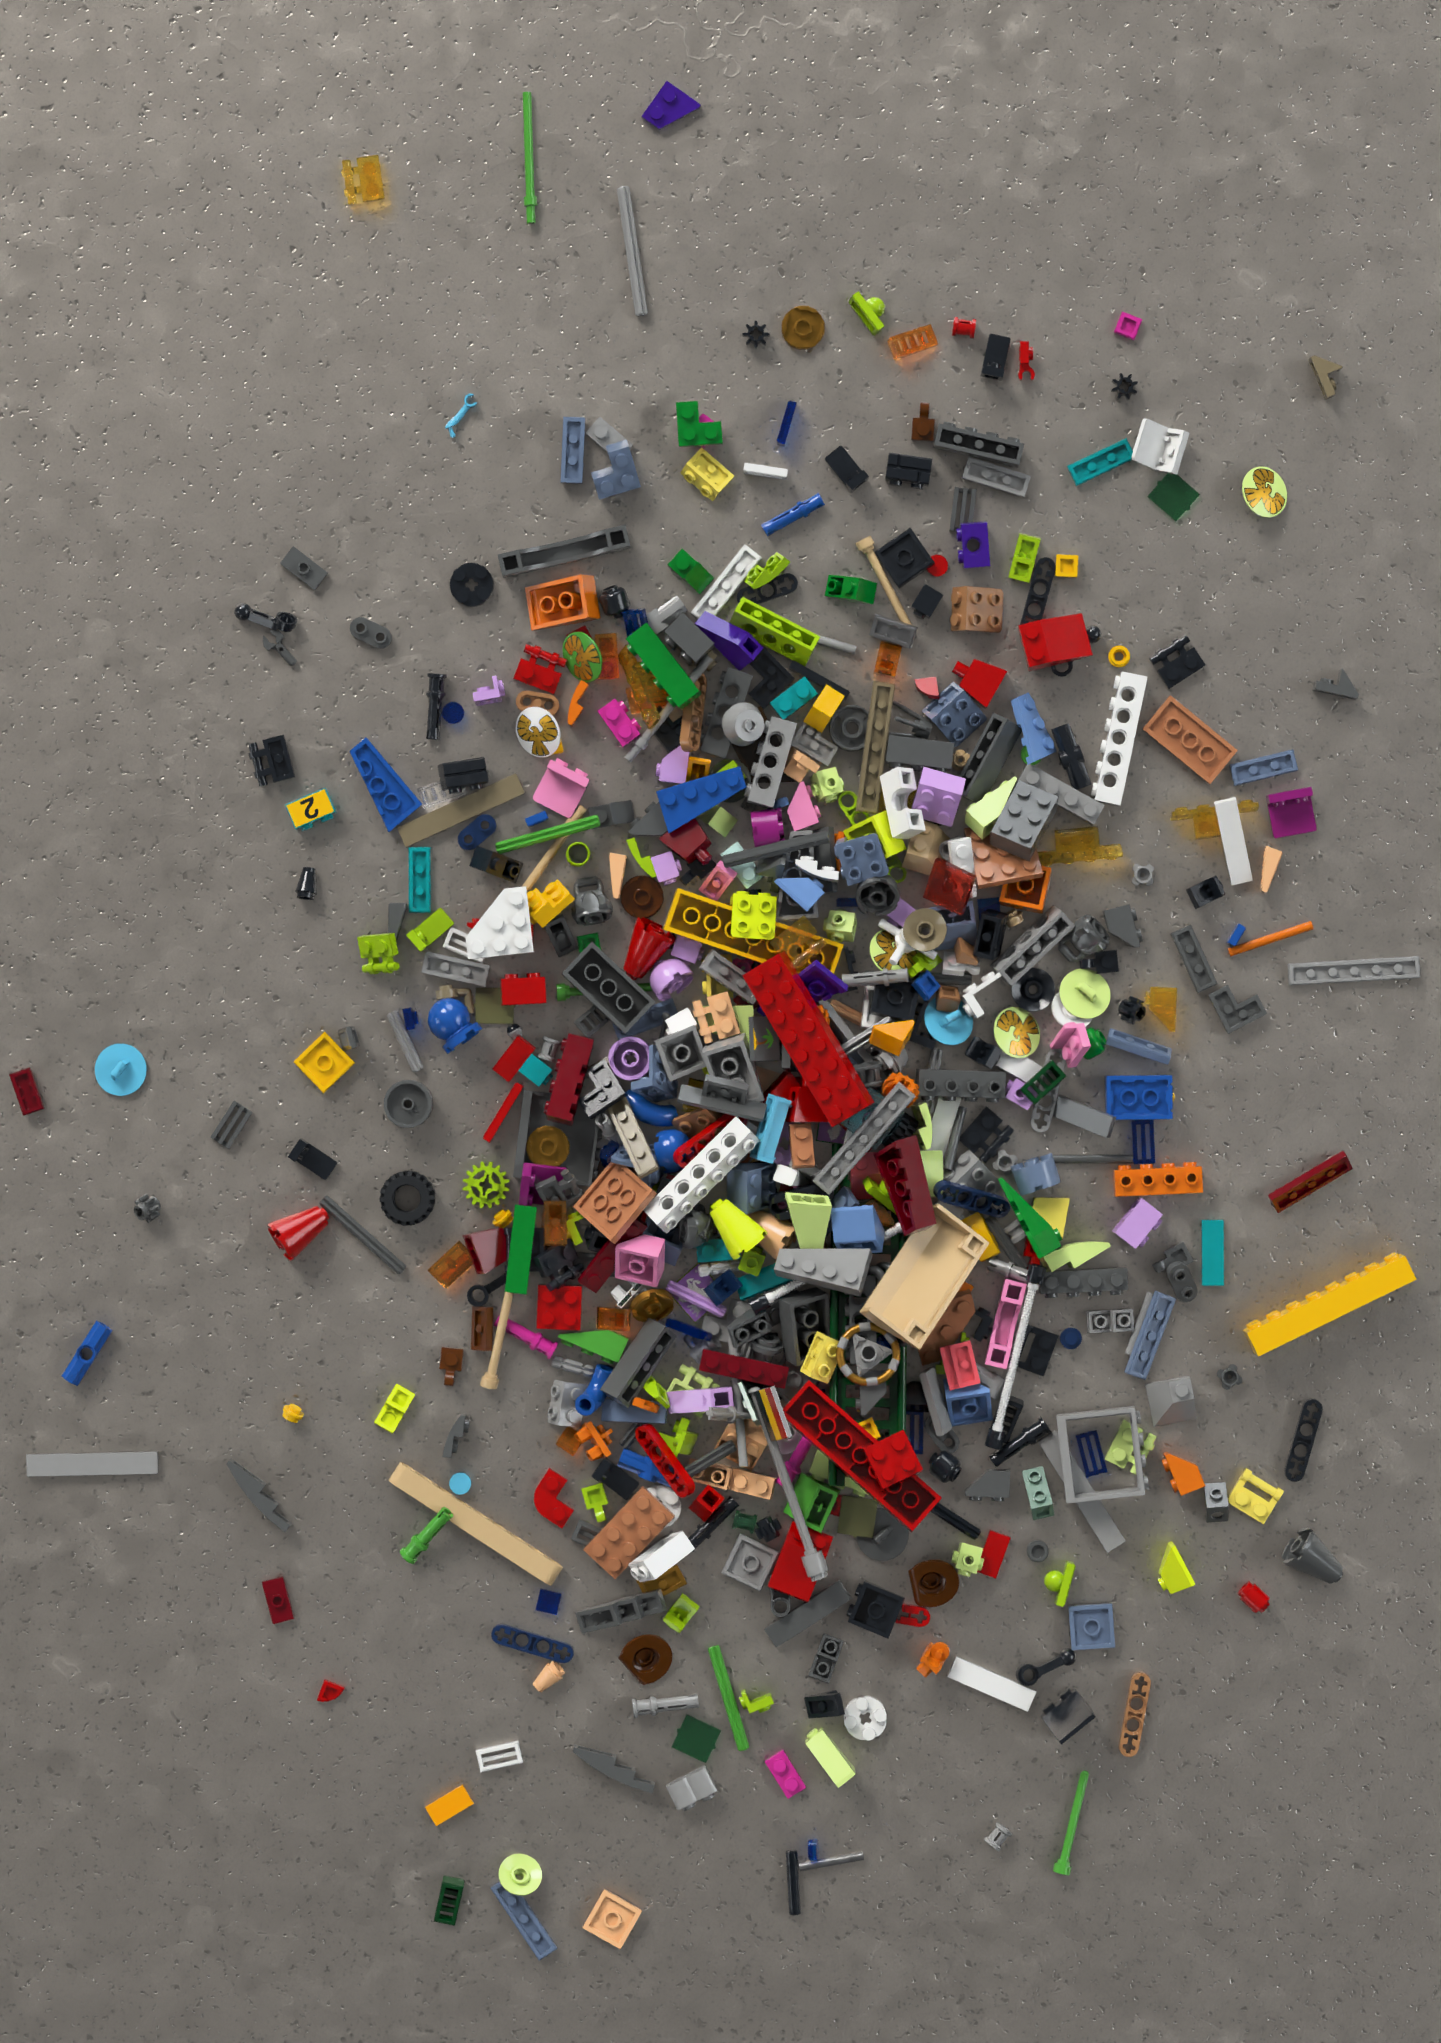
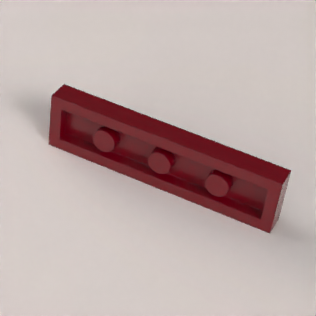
M1341 1151L1281 1188L1276 1189L1268 1197L1274 1209L1279 1213L1353 1168L1344 1151Z
M636 1218L616 1244L608 1239L578 1278V1282L597 1293L615 1270L616 1245L641 1236L648 1227L647 1223Z
M703 1349L699 1371L785 1389L789 1367Z

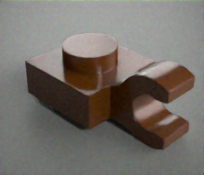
M920 403L919 418H913L911 440L933 441L935 419H928L929 403Z
M441 1348L439 1369L446 1370L444 1385L453 1386L455 1371H462L464 1349Z

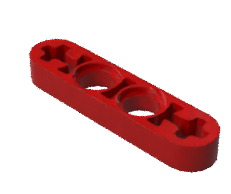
M724 1114L682 1144L673 1154L674 1162L680 1167L685 1168L702 1151L697 1148L698 1142L705 1139L707 1146L715 1138L716 1129L719 1127L724 1129L727 1126L726 1123H730L736 1116ZM738 1118L743 1124L747 1125L748 1119ZM684 1153L687 1154V1155L685 1156V1158H686L685 1161L682 1160V1159H683V1156H682V1155H683Z
M649 1423L639 1426L635 1430L637 1441L674 1492L681 1498L694 1493L695 1483L655 1427ZM656 1447L661 1450V1456L657 1454ZM669 1464L674 1468V1474L670 1472Z

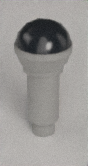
M518 1024L509 1025L507 1028L508 1036L514 1040L518 1035L522 1036L521 1027Z

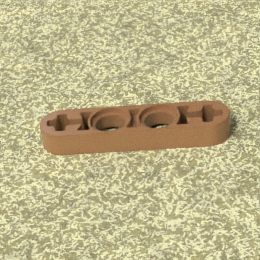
M704 673L694 683L702 694L683 708L680 746L684 752L696 751L700 745L707 690V679Z
M1144 1672L1134 1673L1130 1680L1119 1739V1750L1126 1757L1136 1755L1139 1750L1151 1680ZM1140 1676H1143L1144 1681L1147 1682L1146 1685L1143 1684L1141 1686V1692H1145V1696L1139 1693L1132 1694L1133 1690H1138V1684L1135 1683V1680H1139ZM1133 1698H1140L1143 1701L1140 1709L1135 1710L1131 1707L1130 1703ZM1131 1719L1139 1722V1727L1135 1731H1130L1126 1727L1127 1722ZM1125 1733L1137 1735V1739L1132 1737L1131 1744L1135 1747L1130 1749L1129 1752H1126V1749L1123 1747V1744H1127L1129 1739L1128 1736L1124 1737Z

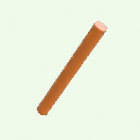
M1309 921L1228 948L1229 955L1231 957L1313 930L1312 922Z

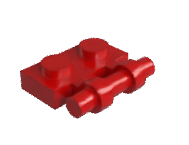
M526 644L524 653L530 654L531 658L529 661L520 659L513 679L555 694L562 676L561 673L554 671L556 665L565 667L567 659L559 657L560 654L553 652L551 654L541 650L542 647L537 645L533 647ZM540 658L550 662L548 668L536 664L537 659Z

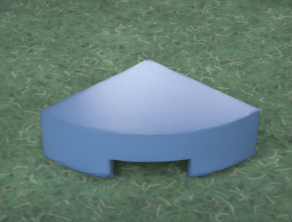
M785 796L775 800L772 809L788 806V798Z

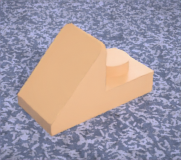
M792 746L789 750L783 772L800 783L809 770L816 773L820 765Z

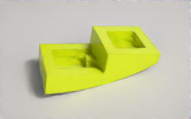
M396 1384L374 1424L393 1434L415 1394Z

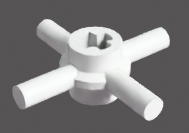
M883 918L881 919L878 926L895 936L897 948L889 959V963L896 965L904 953H909L915 949L906 942L903 935V927L899 929ZM935 950L920 951L933 960L938 954Z

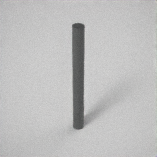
M1053 1155L1055 1163H1133V1155Z

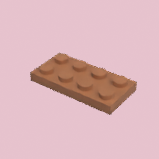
M1171 695L1142 729L1209 785L1238 751Z
M642 1486L583 1550L616 1579L675 1515L650 1491Z

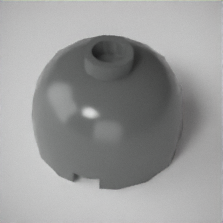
M889 874L882 877L868 878L864 882L858 883L856 902L864 913L868 914V912L875 913V916H883L896 909L900 898V891L897 882Z

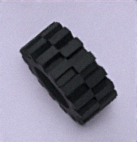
M902 1112L890 1125L889 1129L886 1130V1134L881 1141L882 1144L888 1146L894 1141L913 1136L912 1134L915 1133L919 1122L906 1112Z

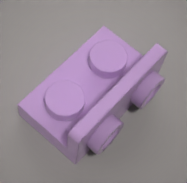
M492 676L494 689H490L489 686L477 688V692L473 693L476 706L502 702V696H505L502 680H498L497 676Z

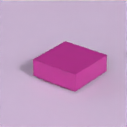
M1122 312L1114 333L1134 341L1143 319Z

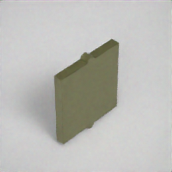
M476 987L475 1004H473L475 1007V1022L479 1024H514V1008L516 1005L501 1006L500 988Z
M842 1495L837 1533L853 1535L854 1538L857 1536L873 1538L878 1502L861 1496Z

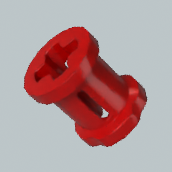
M954 317L952 336L958 334L970 336L971 339H974L976 319L970 321Z

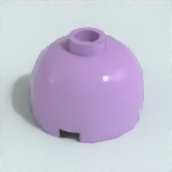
M661 959L654 965L650 975V986L659 1000H668L672 998L669 994L676 990L677 994H679L688 987L693 980L692 975L694 973L686 963L679 959Z

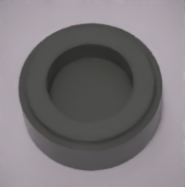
M1033 1540L1028 1544L1027 1555L1032 1561L1042 1562L1048 1557L1049 1549L1045 1542Z

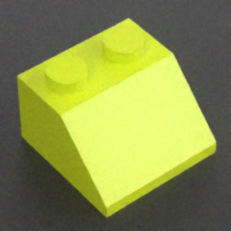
M887 810L843 830L847 840L876 833L879 837L885 859L907 849L903 839L892 838Z

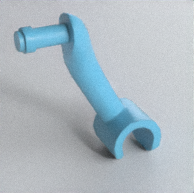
M470 393L465 396L464 406L446 424L445 429L449 430L450 437H456L452 426L456 425L470 408L477 405V402L473 404L467 403V399L474 396V394Z

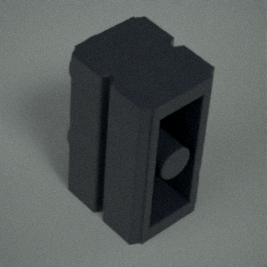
M889 453L885 480L889 481V485L902 486V483L911 484V488L923 490L924 486L929 485L932 459Z
M484 757L438 765L442 791L449 790V794L462 792V788L470 787V791L483 789V784L489 781Z
M987 909L981 913L973 950L974 956L988 960H994L1000 956L1006 930L1005 924H1007L1009 914L993 909Z

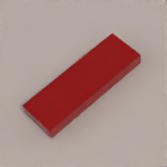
M519 1082L514 1084L485 1132L484 1140L489 1143L492 1141L524 1085Z

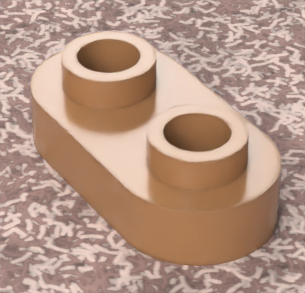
M522 691L516 698V705L520 711L529 707L545 709L544 705L546 702L553 704V707L547 710L552 715H555L559 710V701L551 694ZM525 698L531 699L529 706L523 704Z

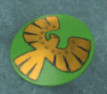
M573 632L569 634L563 643V658L567 659L566 666L568 670L580 681L592 682L596 680L602 670V657L598 646L585 633Z

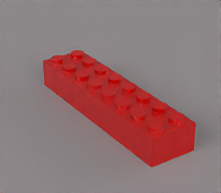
M785 951L778 953L742 975L831 1127L840 1124L875 1103Z
M810 1380L805 1383L783 1408L787 1422L910 1532L914 1531L942 1499L940 1495L917 1475L882 1491L863 1452L864 1448L879 1441Z

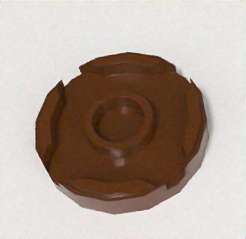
M645 875L629 879L624 884L620 894L624 910L629 915L636 918L639 917L640 919L655 915L661 909L664 901L663 890L660 884L654 878Z

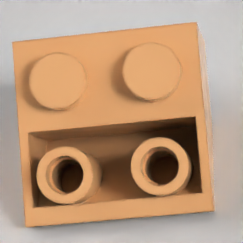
M744 1419L748 1467L744 1468L752 1471L768 1443L762 1426H757L752 1419ZM735 1422L727 1423L714 1449L732 1440L737 1450L725 1458L739 1464Z

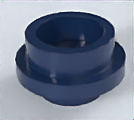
M1070 1327L1062 1331L1060 1342L1065 1348L1075 1349L1081 1344L1082 1336L1077 1329Z

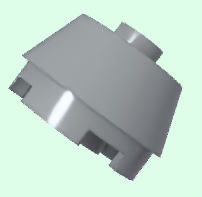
M741 702L733 705L724 713L722 728L725 736L731 743L738 746H747L754 743L762 735L764 719L757 707L750 703Z
M872 1044L866 1049L874 1061L882 1063L880 1069L887 1075V1078L892 1073L902 1072L909 1060L905 1047L899 1056Z

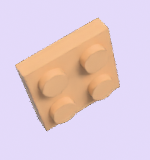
M604 1889L582 1928L621 1949L642 1910Z

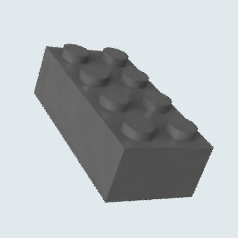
M593 942L561 974L624 1034L655 1003L639 985Z

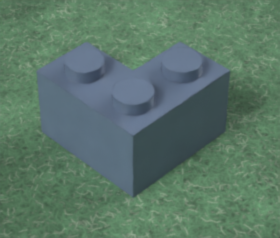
M627 440L607 445L606 448L612 466L591 472L599 500L641 487Z

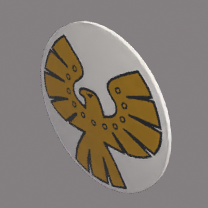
M529 707L519 714L516 721V734L521 746L528 753L536 757L552 755L558 749L561 740L560 728L553 715L540 707Z

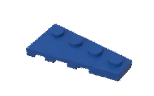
M367 737L350 750L352 758L388 832H391L423 804Z
M741 766L656 791L668 833L673 832L745 789L747 786Z

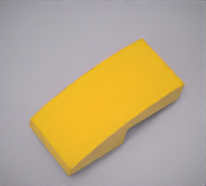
M976 1212L961 1220L989 1242V1245L979 1258L980 1262H984L1001 1253L982 1213Z

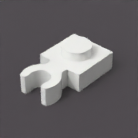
M944 951L942 974L964 976V972L968 971L972 975H979L980 967L957 963L955 952ZM977 957L978 965H980L981 958Z

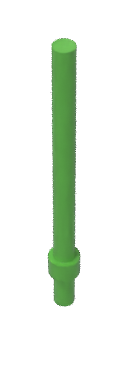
M523 92L526 183L524 206L526 207L527 224H534L537 196H535L532 98L531 92Z

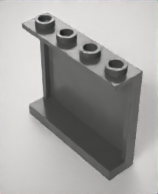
M524 1090L513 1177L522 1178L524 1163L534 1164L529 1159L526 1151L527 1140L530 1134L542 1126H555L566 1134L570 1143L567 1159L558 1167H565L571 1174H574L577 1179V1185L590 1187L598 1175V1170L594 1169L595 1161L600 1159L601 1148H597V1141L602 1139L603 1133L595 1123L596 1117L590 1119L580 1102H578L572 1126L549 1121L543 1112L546 1101H550L552 1093Z

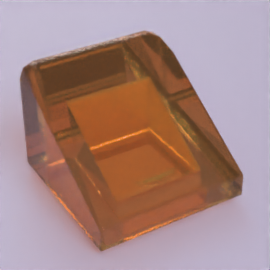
M567 1426L555 1444L574 1456L581 1444L574 1436L577 1431Z

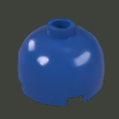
M675 1129L659 1131L656 1134V1137L659 1136L658 1142L654 1143L655 1156L659 1166H664L666 1169L664 1172L667 1174L682 1171L684 1168L674 1162L673 1154L678 1147L689 1140V1137L684 1132ZM685 1153L682 1155V1156H683V1159H682L683 1161L686 1160L685 1156H686L687 1154H685Z

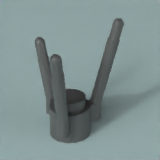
M893 701V705L916 718L913 722L895 717L896 721L912 726L911 732L915 734L889 732L888 736L928 739L933 722L927 721V717L921 716L904 705Z

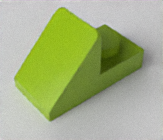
M682 1416L681 1421L676 1419L672 1432L681 1434L682 1430L687 1431L690 1418ZM658 1431L677 1458L676 1446H673L676 1435L673 1436Z

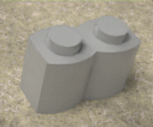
M706 1765L666 1785L677 1810L683 1808L684 1811L695 1806L694 1802L700 1799L704 1802L715 1796L714 1792L717 1791V1787Z

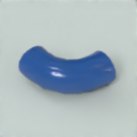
M631 1089L626 1091L628 1095L626 1097L638 1120L656 1127L673 1126V1119L678 1117L677 1110L673 1105L654 1104L645 1099V1097L631 1091Z
M606 1364L596 1365L588 1387L575 1401L578 1413L584 1416L591 1415L605 1401L607 1395L600 1389L614 1368Z

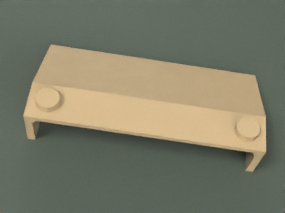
M940 1204L933 1205L937 1224L925 1231L911 1234L860 1310V1313L875 1325L917 1350L921 1349L989 1245L986 1239Z

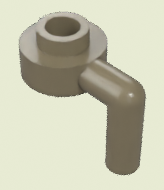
M452 985L439 986V991H435L436 1000L464 997L465 1006H467L470 1014L475 1013L470 988L453 989Z

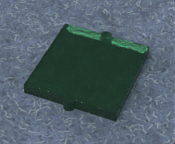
M1168 473L1161 481L1157 482V486L1147 497L1176 522L1186 510H1190V505L1200 494L1179 475Z
M686 1714L681 1727L677 1729L678 1734L671 1747L706 1763L712 1749L716 1748L715 1743L721 1730Z

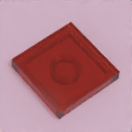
M938 857L934 861L923 898L961 916L965 912L976 875Z

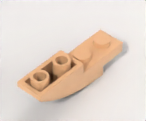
M690 1458L689 1464L693 1463L698 1459ZM718 1463L692 1477L693 1481L697 1483L709 1484L713 1487L772 1500L777 1479L758 1474L757 1472Z

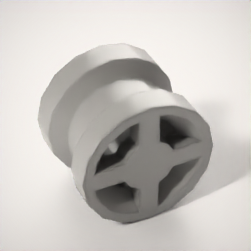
M1018 1219L1003 1229L1006 1234L1010 1235L1013 1244L1026 1236Z

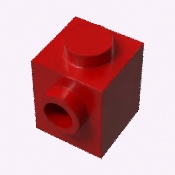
M708 1484L688 1508L705 1522L725 1498Z

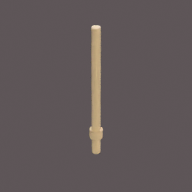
M580 805L571 819L568 818L565 823L581 819L587 809ZM569 835L555 839L523 884V886L527 887V893Z

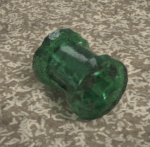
M736 1510L732 1529L740 1528L748 1530L753 1534L758 1515L754 1514L751 1516Z

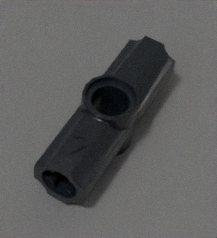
M1069 723L1051 729L1059 750L1060 762L1068 774L1071 786L1078 790L1091 785L1084 765L1085 760L1079 744H1076Z

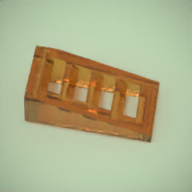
M931 324L891 336L888 339V345L894 360L938 345ZM922 332H925L929 343L925 344ZM914 335L917 336L920 346H917ZM906 338H908V340H909V343H910V346H911L910 349H909L908 346H907V343H906V340H905Z

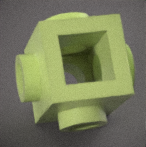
M836 767L817 771L810 777L812 794L816 797L818 803L823 801L826 803L835 802L844 791V783L842 778L838 776Z
M843 909L830 910L828 918H825L823 923V930L826 931L827 938L835 942H854L857 928L856 913L847 912Z
M959 1543L958 1551L954 1550L951 1563L954 1564L953 1567L958 1570L957 1574L970 1577L971 1574H977V1570L981 1571L984 1558H981L983 1548ZM966 1557L970 1559L969 1564L965 1562Z

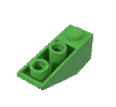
M610 1329L564 1332L558 1336L562 1339L561 1343L569 1347H573L574 1344L582 1347L581 1352L591 1356L594 1353L601 1355L602 1361L612 1365L614 1361L619 1362L629 1337Z

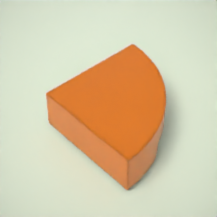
M634 1397L632 1403L634 1406L657 1413L660 1407L658 1404L640 1397Z

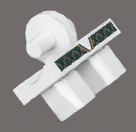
M628 1281L632 1287L627 1292L618 1284L610 1293L617 1301V1305L622 1308L632 1296L636 1297L640 1294L637 1291L643 1284Z

